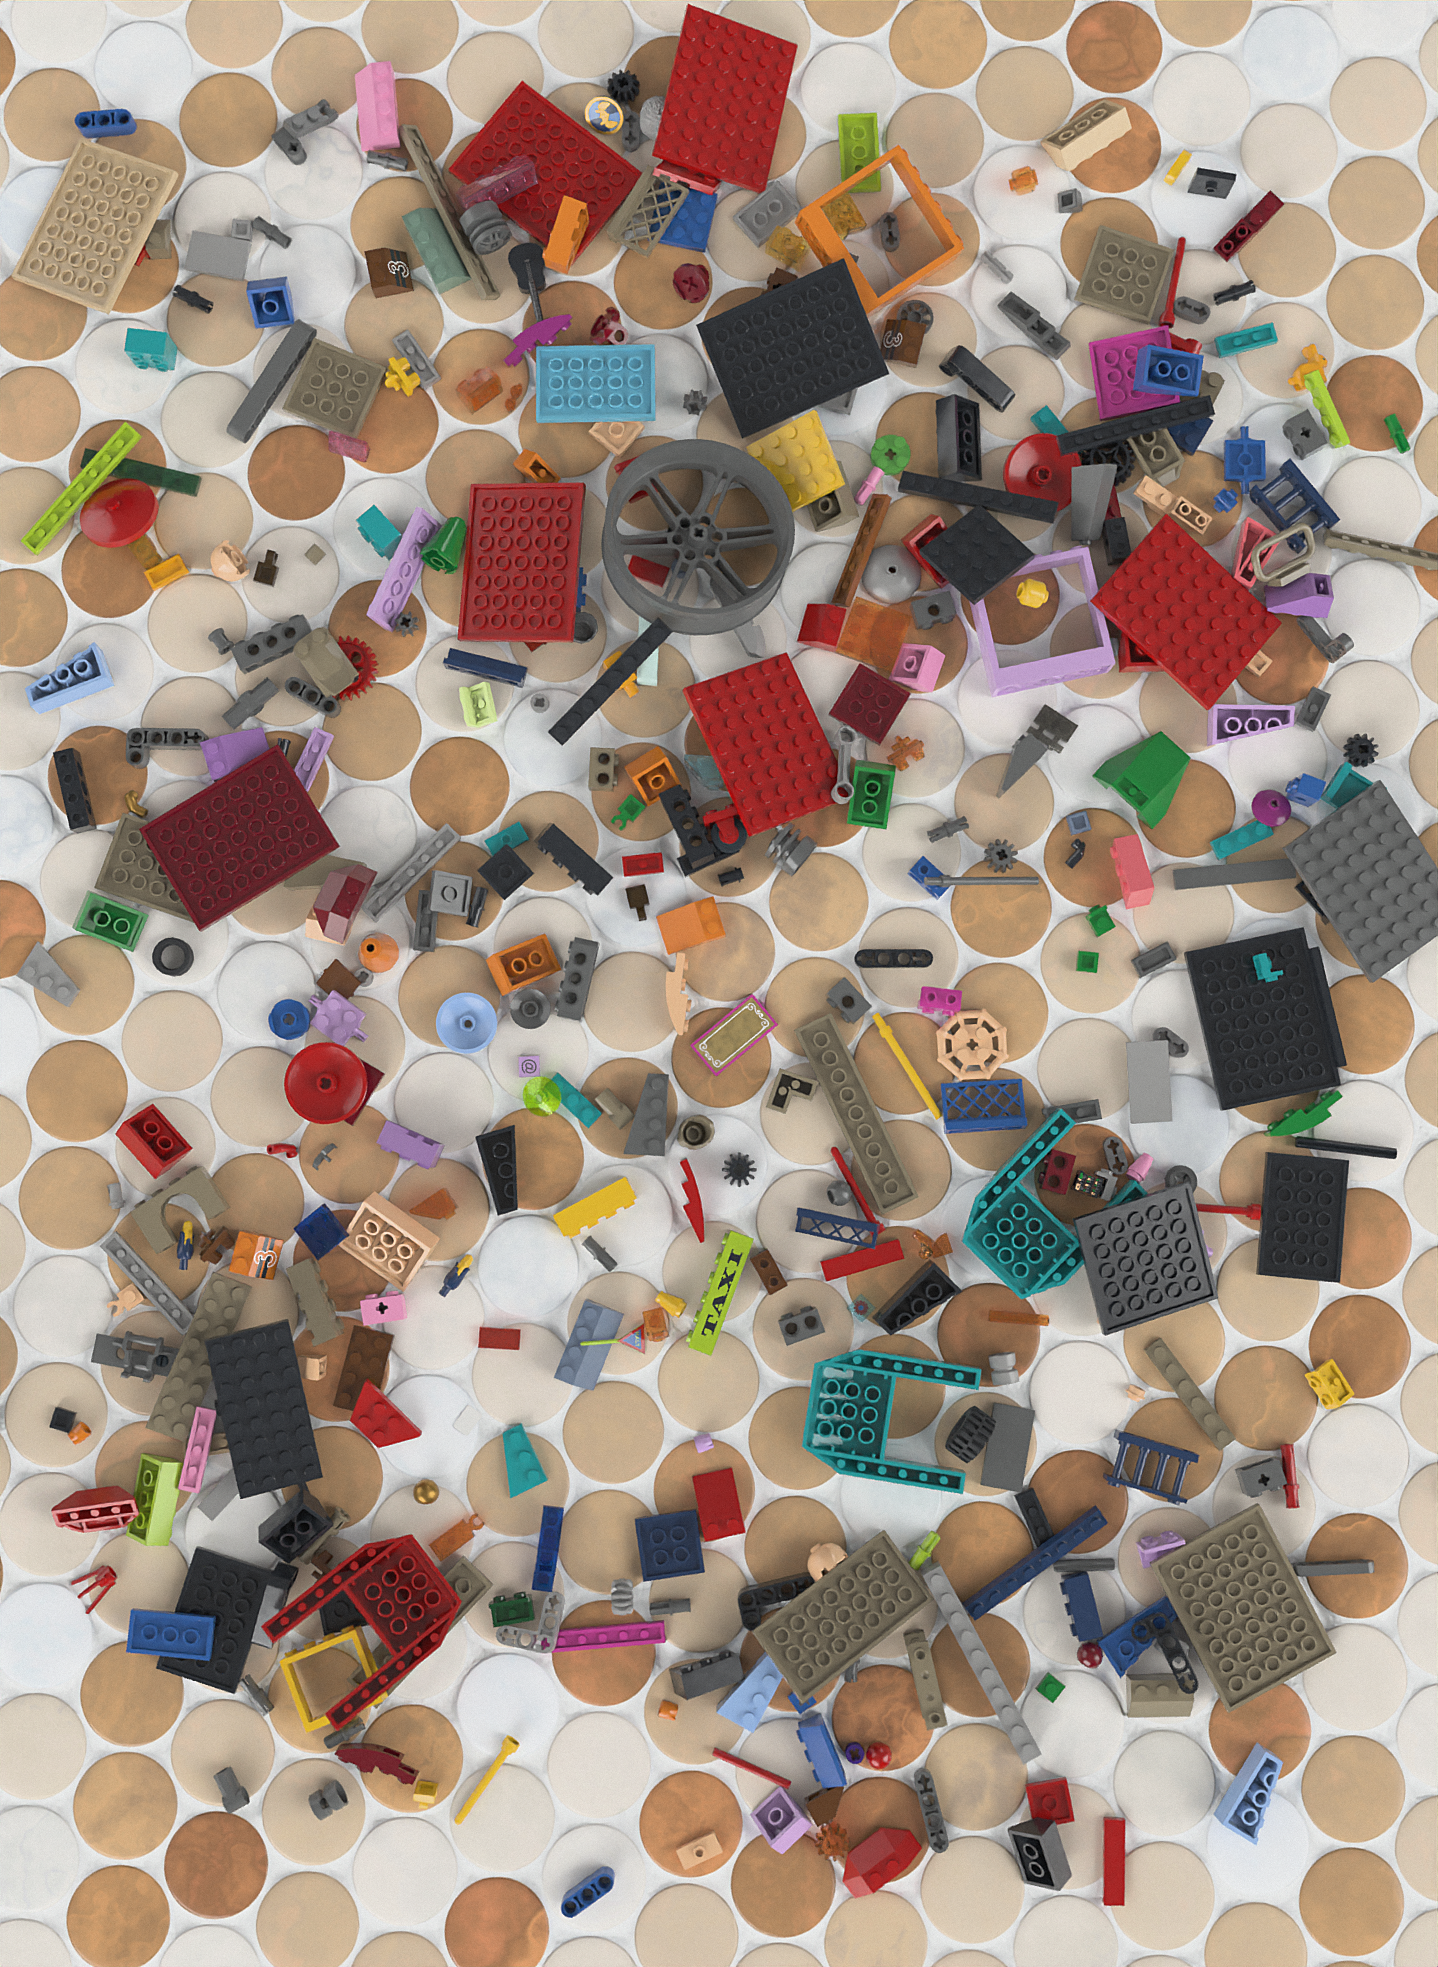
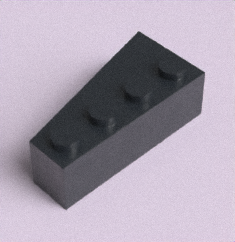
M549 823L534 840L538 845L537 848L546 855L548 853L554 858L552 862L560 869L564 867L568 871L567 875L575 882L579 880L584 885L582 888L589 895L594 893L598 896L614 878L554 823Z
M515 1125L475 1136L497 1216L518 1210Z
M929 1259L872 1318L891 1336L911 1324L915 1319L924 1316L936 1306L942 1305L948 1299L963 1291Z

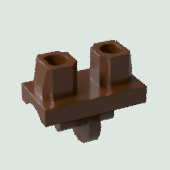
M223 1225L217 1233L213 1229H210L207 1234L203 1231L199 1233V1237L202 1240L198 1246L201 1248L205 1246L199 1253L201 1256L200 1260L204 1263L209 1261L215 1265L218 1264L223 1257L216 1250L221 1244L229 1250L235 1243V1239L229 1234L228 1228Z
M326 1549L318 1557L315 1556L311 1560V1563L322 1572L320 1574L314 1570L311 1574L317 1579L316 1582L332 1571L327 1564L334 1556Z

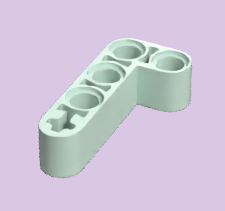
M640 616L638 637L651 625V623ZM659 647L637 668V685L657 686Z

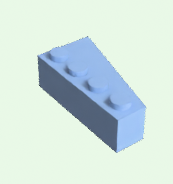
M95 642L90 644L89 648L84 652L74 655V658L66 664L62 663L56 667L57 670L51 674L44 675L25 688L30 706L38 714L115 686L103 651Z
M766 1652L745 1673V1679L739 1681L716 1706V1713L754 1733L783 1678Z
M1256 1743L1213 1814L1222 1825L1254 1845H1257L1259 1829L1263 1827V1817L1266 1808H1269L1271 1802L1270 1795L1272 1789H1275L1283 1762L1273 1752Z

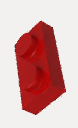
M662 852L622 856L624 877L664 873Z

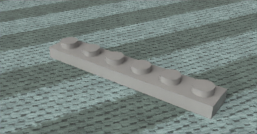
M446 823L361 909L377 923L461 837Z
M117 1231L114 1232L100 1247L182 1336L185 1335L194 1314Z

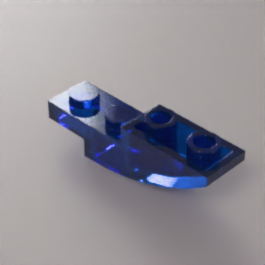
M543 1505L531 1590L552 1592L564 1507Z

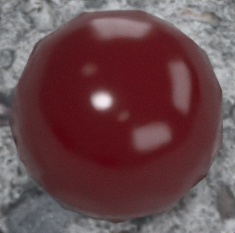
M1094 1642L1082 1643L1077 1651V1660L1087 1668H1097L1102 1663L1103 1651Z

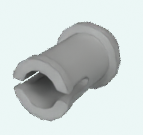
M120 1183L107 1185L111 1202L109 1206L112 1207V1210L123 1208L124 1203H126L122 1197Z

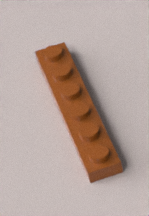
M888 494L872 495L831 600V603L835 606L850 607L892 500V497Z

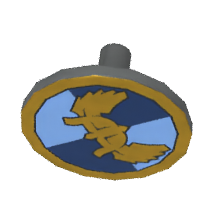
M596 96L586 106V121L597 133L612 135L622 126L624 119L623 110L613 98Z

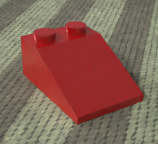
M930 514L906 534L901 541L917 559L921 567L942 589L949 581L919 554L921 548L947 529L940 516Z
M732 1467L692 1476L705 1542L746 1533Z

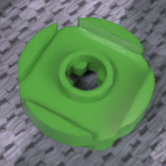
M885 435L875 441L870 455L871 463L873 466L880 468L884 475H898L908 465L911 452L909 445L903 437ZM888 451H892L896 454L895 456H893L892 460H889V457L885 456V454H887Z

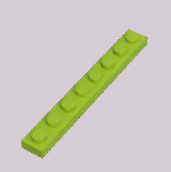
M124 422L20 541L35 555H39L138 443L142 436L127 422Z

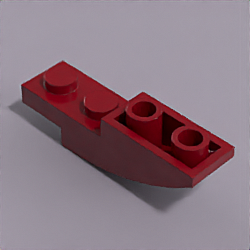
M1270 190L1213 247V250L1228 262L1269 223L1274 215L1284 206V203Z
M371 1743L340 1744L335 1752L340 1761L356 1765V1768L363 1773L369 1772L372 1774L376 1766L383 1774H392L397 1777L399 1782L406 1785H413L419 1773L418 1770L401 1762L405 1754L382 1745Z

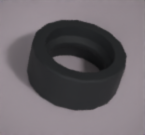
M171 937L157 943L152 953V960L156 969L162 974L175 977L188 972L192 967L194 955L189 944L181 939ZM171 945L179 946L185 955L183 964L175 969L164 966L161 959L164 949Z

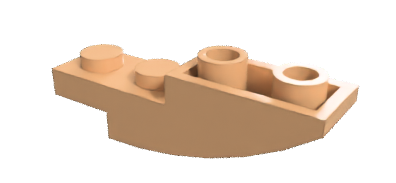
M1147 475L1142 477L1133 494L1147 503L1146 507L1162 517L1168 514L1180 527L1198 535L1204 534L1212 520V517L1182 496L1176 497Z
M677 952L675 972H666V998L673 1025L678 1035L683 1036V1032L688 1031L689 1020H685L686 1012H690L692 1000H688V995L681 994V991H685L686 979H683V972L688 971L689 959H685V953Z

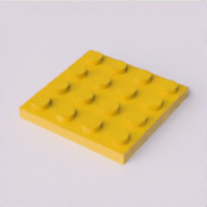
M815 410L746 447L749 455L763 464L780 483L787 495L792 512L845 485L822 423Z

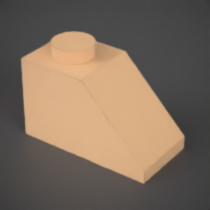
M301 1355L298 1357L297 1361L301 1378L320 1380L326 1376L327 1355Z

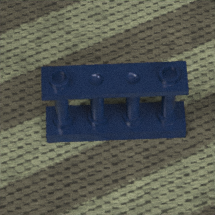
M1291 458L1279 468L1280 475L1261 490L1255 485L1249 491L1251 501L1261 508L1279 532L1291 527L1310 511L1314 512L1318 517V521L1310 526L1313 534L1322 527L1330 530L1341 520ZM1285 480L1289 481L1293 486V490L1273 505L1266 495ZM1297 496H1301L1306 505L1285 520L1278 511ZM1304 532L1300 535L1295 533L1285 538L1289 548L1296 551L1297 554L1306 547L1304 544L1306 540Z
M1116 1429L1114 1438L1119 1440L1118 1444H1120L1112 1475L1103 1474V1478L1108 1481L1107 1484L1120 1488L1121 1484L1168 1498L1167 1502L1175 1505H1180V1502L1187 1504V1499L1180 1496L1187 1466L1191 1462L1198 1463L1200 1455L1189 1450ZM1131 1444L1139 1446L1138 1450L1140 1452L1132 1481L1120 1478L1128 1447H1131ZM1151 1450L1159 1452L1158 1456L1160 1458L1152 1487L1140 1484L1147 1455ZM1171 1456L1179 1458L1178 1461L1180 1463L1172 1493L1160 1490L1167 1461Z

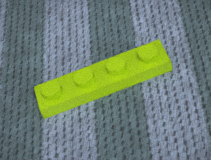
M1319 370L1304 375L1305 387L1312 394L1313 404L1320 412L1321 422L1328 430L1331 444L1335 448L1348 445L1351 442Z

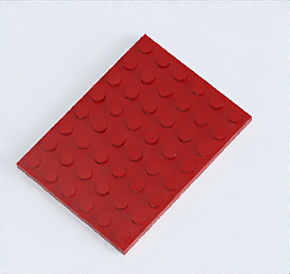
M687 4L652 156L759 194L764 192L798 44Z
M524 81L518 84L448 169L450 174L485 201L491 200L496 202L503 215L545 247L548 246L550 234L554 228L564 195L586 203L589 223L572 265L625 202L642 175L640 170Z
M584 482L471 484L457 640L460 642L573 643L586 484Z
M1165 514L1090 600L1094 606L1206 710L1211 709L1282 624L1277 617L1270 611H1267V608L1240 582L1234 579L1222 565L1168 514Z
M787 652L687 686L682 690L749 837L837 804L831 796V791L837 784L838 762ZM842 787L837 788V792L841 797H848L846 789Z

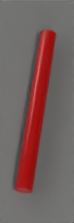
M714 1748L712 1756L786 1789L790 1788L792 1781L718 1748Z

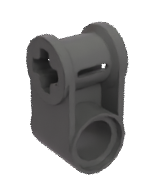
M284 127L271 135L279 149L285 153L293 164L301 165L306 161L307 154L298 139L295 140Z

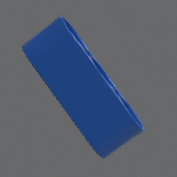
M126 109L80 112L75 117L77 128L86 138L132 135L137 129L134 118Z
M603 1866L566 1892L561 1903L562 1914L567 1918H573L611 1891L615 1880L613 1869ZM602 1876H607L610 1878V1881L608 1883H604L600 1880V1878ZM591 1889L593 1894L585 1895L583 1890ZM572 1901L576 1906L570 1908L566 1905V1902Z

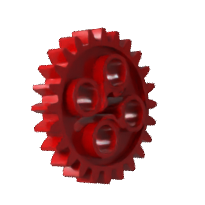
M339 636V642L337 643L355 669L363 668V671H357L359 678L356 682L332 697L337 699L340 695V699L344 701L345 697L348 696L350 701H352L353 695L360 698L359 692L362 691L367 694L365 688H373L370 681H377L373 674L379 673L373 667L379 664L374 660L376 655L371 653V647H366L365 641L359 644L357 637L352 642L350 636H347L346 641ZM361 656V660L358 663H353L354 657Z

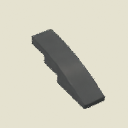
M1010 292L997 305L1026 336L1056 360L1071 347L1070 341L1055 331V326L1040 317V312L1013 292Z

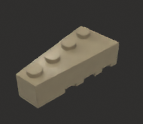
M310 1258L286 1268L295 1295H300V1299H298L299 1308L303 1314L307 1315L305 1322L307 1330L314 1335V1339L311 1340L313 1347L343 1334L344 1323L340 1317L337 1318L335 1310H337L336 1304L327 1294L329 1288L326 1281L320 1277L319 1272H321L318 1262Z

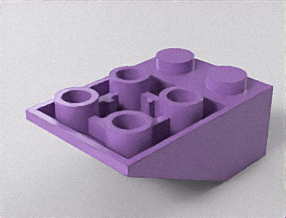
M1307 573L1283 587L1264 586L1267 611L1273 613L1327 618L1334 600L1330 575Z

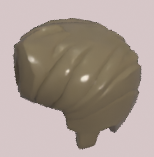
M700 1114L685 1119L680 1124L677 1142L689 1150L703 1148L714 1138L715 1129L713 1121Z

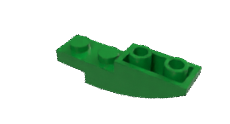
M1327 1090L1320 1095L1321 1100L1316 1104L1312 1102L1304 1108L1305 1112L1301 1108L1287 1110L1283 1114V1119L1279 1122L1275 1120L1267 1126L1268 1130L1264 1135L1266 1137L1285 1136L1313 1128L1332 1116L1327 1109L1343 1096L1338 1090Z

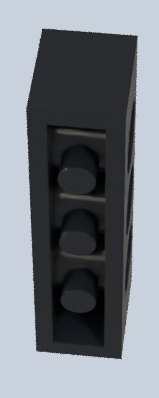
M74 748L53 752L70 830L78 834L97 829L80 752Z
M681 784L659 793L660 801L692 868L695 869L715 860L714 852H716L713 842H708L705 837L708 832L704 824H699L697 820L700 816L696 807H691L689 803L691 797L688 790H683ZM678 806L685 807L681 812L675 810ZM686 823L694 824L690 829L684 828ZM695 840L702 841L699 846L692 845Z

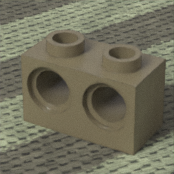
M590 747L589 791L613 792L614 786L618 785V774H614L615 766L619 765V754H615V748ZM601 756H609L610 761L607 764H601L599 762ZM606 775L609 777V780L606 784H600L598 778Z

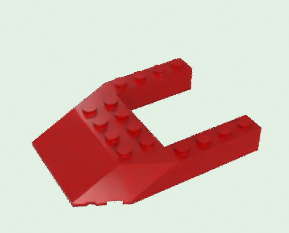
M412 1534L363 1545L261 1626L274 1645L344 1590L393 1657L390 1661L324 1713L336 1731L442 1645L462 1603L461 1599Z

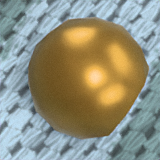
M424 1479L414 1486L413 1497L419 1504H432L437 1500L439 1487L434 1481Z

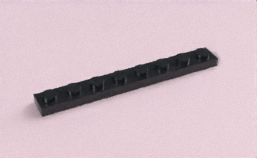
M1208 395L1056 436V440L1062 457L1213 417L1215 411L1211 397Z
M903 471L898 486V492L974 508L980 504L985 510L1052 524L1054 523L1059 502L908 471Z
M657 617L549 729L548 733L563 746L668 638L673 630Z

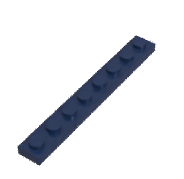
M1095 1505L962 1603L976 1621L1107 1525V1520Z

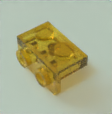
M848 192L822 208L841 241L845 240L850 233L862 231L867 227V223Z

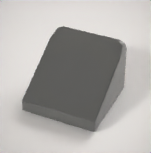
M1077 188L1058 193L1059 213L1082 211L1081 192Z

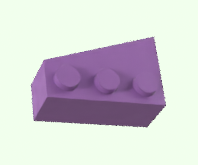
M386 1120L376 1142L381 1145L380 1149L392 1153L393 1150L399 1153L400 1158L407 1161L412 1159L418 1162V1166L425 1169L436 1167L445 1147L442 1143L390 1120Z

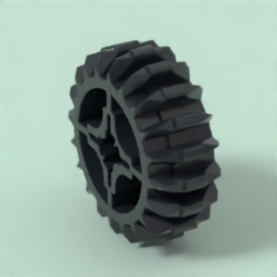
M1124 440L1085 450L1086 452L1082 453V458L1084 459L1081 461L1082 466L1095 465L1093 458L1096 459L1095 461L1098 464H1105V461L1112 456L1110 464L1117 465V473L1113 483L1115 487H1118L1120 482L1125 483L1126 478H1130L1131 471L1135 468V465L1132 464L1135 462V457H1132L1133 450H1128L1129 443L1124 445ZM1103 448L1112 449L1111 451H1104V450H1101V451H1100V449H1103ZM1117 453L1121 456L1123 465L1118 460Z

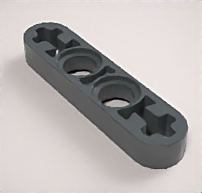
M1369 1559L1293 1563V1569L1296 1575L1300 1577L1368 1574L1375 1572L1374 1561Z
M920 1768L914 1773V1783L929 1843L934 1852L943 1853L948 1849L949 1841L933 1777L928 1769ZM920 1775H925L928 1778L926 1779L928 1789L924 1790L922 1782L918 1781L921 1779ZM932 1795L934 1797L933 1804L925 1805L923 1803L924 1796ZM931 1816H937L940 1821L938 1825L931 1826L928 1824V1819ZM934 1832H939L940 1839L945 1840L942 1841L941 1846L935 1843L936 1836Z

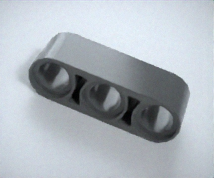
M290 677L285 682L286 691L298 701L329 718H335L340 714L341 706L332 696L326 698L321 690L297 677ZM300 684L299 690L292 692V686ZM316 693L317 699L310 702L309 696ZM328 704H335V707L332 711H326V706Z

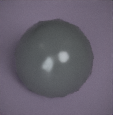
M841 1180L834 1181L827 1188V1196L831 1204L843 1206L850 1201L852 1190L846 1182Z

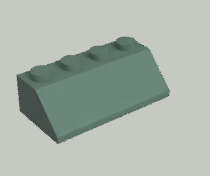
M418 208L402 216L405 228L439 295L471 280L465 264L436 208Z

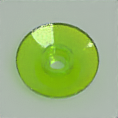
M539 1076L526 1083L523 1089V1101L531 1113L545 1117L553 1114L559 1108L561 1092L553 1080ZM537 1095L541 1096V1101L537 1099Z

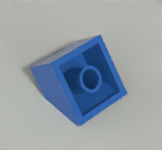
M287 276L248 281L246 292L256 329L295 323L292 295Z

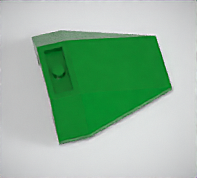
M1160 731L1105 761L1092 777L1105 789L1111 787L1139 813L1137 817L1152 830L1166 815L1191 757Z

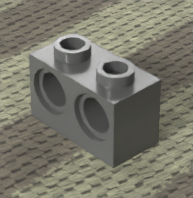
M810 1305L801 1308V1313L793 1315L790 1312L781 1316L782 1320H779L778 1323L786 1346L825 1332L816 1307L812 1308ZM810 1315L816 1318L815 1325L811 1327L805 1324V1318ZM792 1322L797 1325V1330L794 1333L786 1332L785 1327L788 1323Z

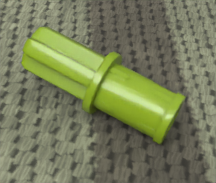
M929 1532L922 1544L917 1545V1551L908 1561L909 1565L916 1571H919V1568L928 1556L931 1557V1551L939 1542L940 1536L936 1532Z

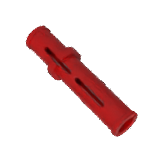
M1281 1444L1282 1468L1287 1484L1282 1485L1285 1490L1286 1508H1300L1298 1489L1300 1487L1297 1484L1294 1444Z

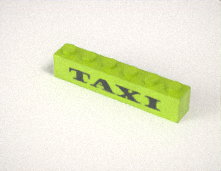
M730 1230L729 1234L725 1233L721 1243L725 1247L722 1253L718 1252L714 1262L718 1266L715 1272L711 1271L707 1283L711 1284L708 1292H703L700 1301L703 1303L702 1310H697L693 1320L696 1323L694 1331H689L686 1339L689 1342L688 1348L710 1356L712 1355L754 1238Z

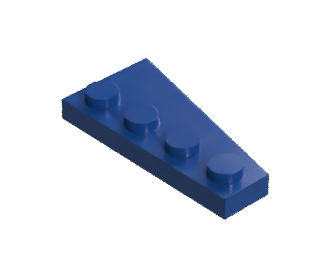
M1166 1595L1096 1640L1120 1678L1138 1660V1657L1145 1649H1148L1153 1644L1152 1642L1156 1638L1154 1636L1145 1641L1135 1640L1131 1634L1133 1623L1155 1612L1165 1613L1171 1623L1177 1618ZM1160 1616L1156 1617L1153 1621L1154 1625L1158 1628H1163L1166 1624L1165 1619ZM1137 1625L1134 1629L1138 1636H1144L1147 1633L1143 1625Z

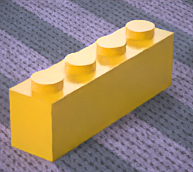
M624 1177L554 1214L553 1217L563 1236L569 1235L571 1239L581 1233L580 1229L587 1225L589 1229L599 1224L597 1219L603 1216L608 1219L617 1214L616 1209L622 1206L624 1209H627L634 1205V1200L637 1199V1196L627 1177Z

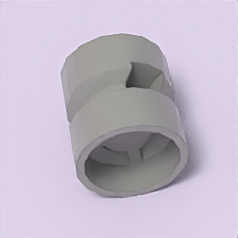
M1002 1352L988 1356L990 1368L994 1369L991 1373L993 1385H1007L1019 1382L1018 1370L1013 1368L1016 1364L1015 1352Z

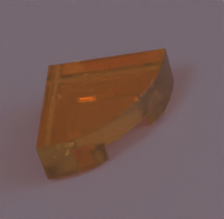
M943 1233L935 1240L932 1247L933 1259L953 1252L947 1233Z

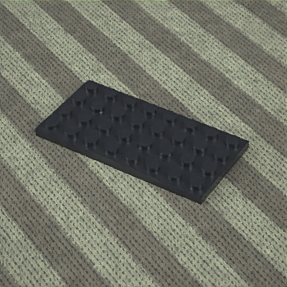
M284 1319L204 1339L240 1499L323 1478L289 1320Z

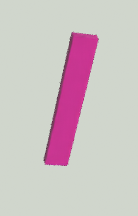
M664 1620L559 1629L556 1646L551 1653L666 1643ZM547 1638L545 1641H541V1645L544 1646V1650L546 1647L550 1646V1643L547 1642Z

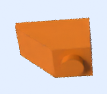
M524 449L513 463L533 483H558L561 479L536 452Z

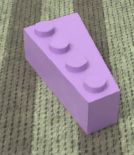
M1214 704L1208 710L1207 746L1293 727L1295 706Z

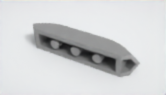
M711 578L710 589L720 607L736 604ZM751 620L743 626L733 629L749 657H764L765 639L760 625L752 626L754 622Z

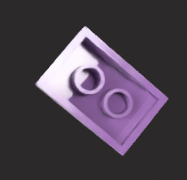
M262 727L222 735L200 742L212 781L214 782L270 749Z

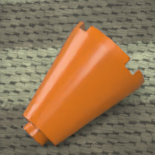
M373 933L361 942L358 951L359 960L369 971L383 973L395 965L399 958V948L391 936L384 933Z

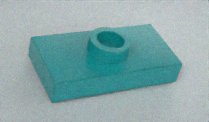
M519 821L484 841L493 856L506 843L514 849L530 839Z

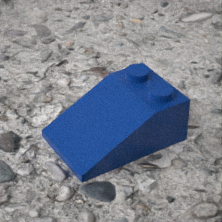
M1146 345L1138 350L1133 390L1150 394L1197 397L1204 355Z

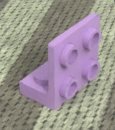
M1173 1531L1162 1532L1161 1536L1155 1538L1153 1536H1146L1141 1538V1541L1136 1542L1143 1568L1151 1567L1150 1561L1185 1544V1540L1176 1532L1173 1533Z

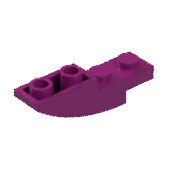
M570 314L559 315L530 326L512 340L517 347L503 361L508 367L511 365L516 367L523 360L521 356L526 351L530 353L538 346L536 344L537 341L543 346L546 343L550 346L557 339L556 334L560 330L564 332L572 325L570 322L572 316Z

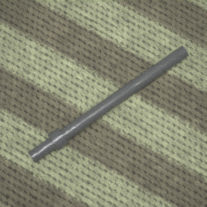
M940 875L939 877H925L924 884L939 885L940 887H949L950 885H1038L1039 878L950 877L949 875Z

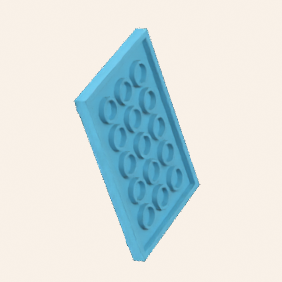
M655 344L536 347L537 423L656 421Z

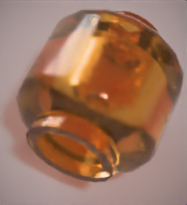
M1030 166L1013 170L1012 178L1008 179L1011 191L1015 190L1018 196L1034 192L1036 185H1039L1035 169H1031Z

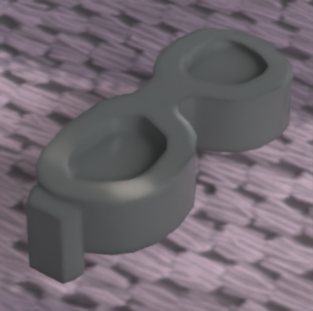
M335 1144L327 1145L315 1158L313 1167L317 1171L323 1159L329 1163L332 1159L327 1154L334 1148H338Z

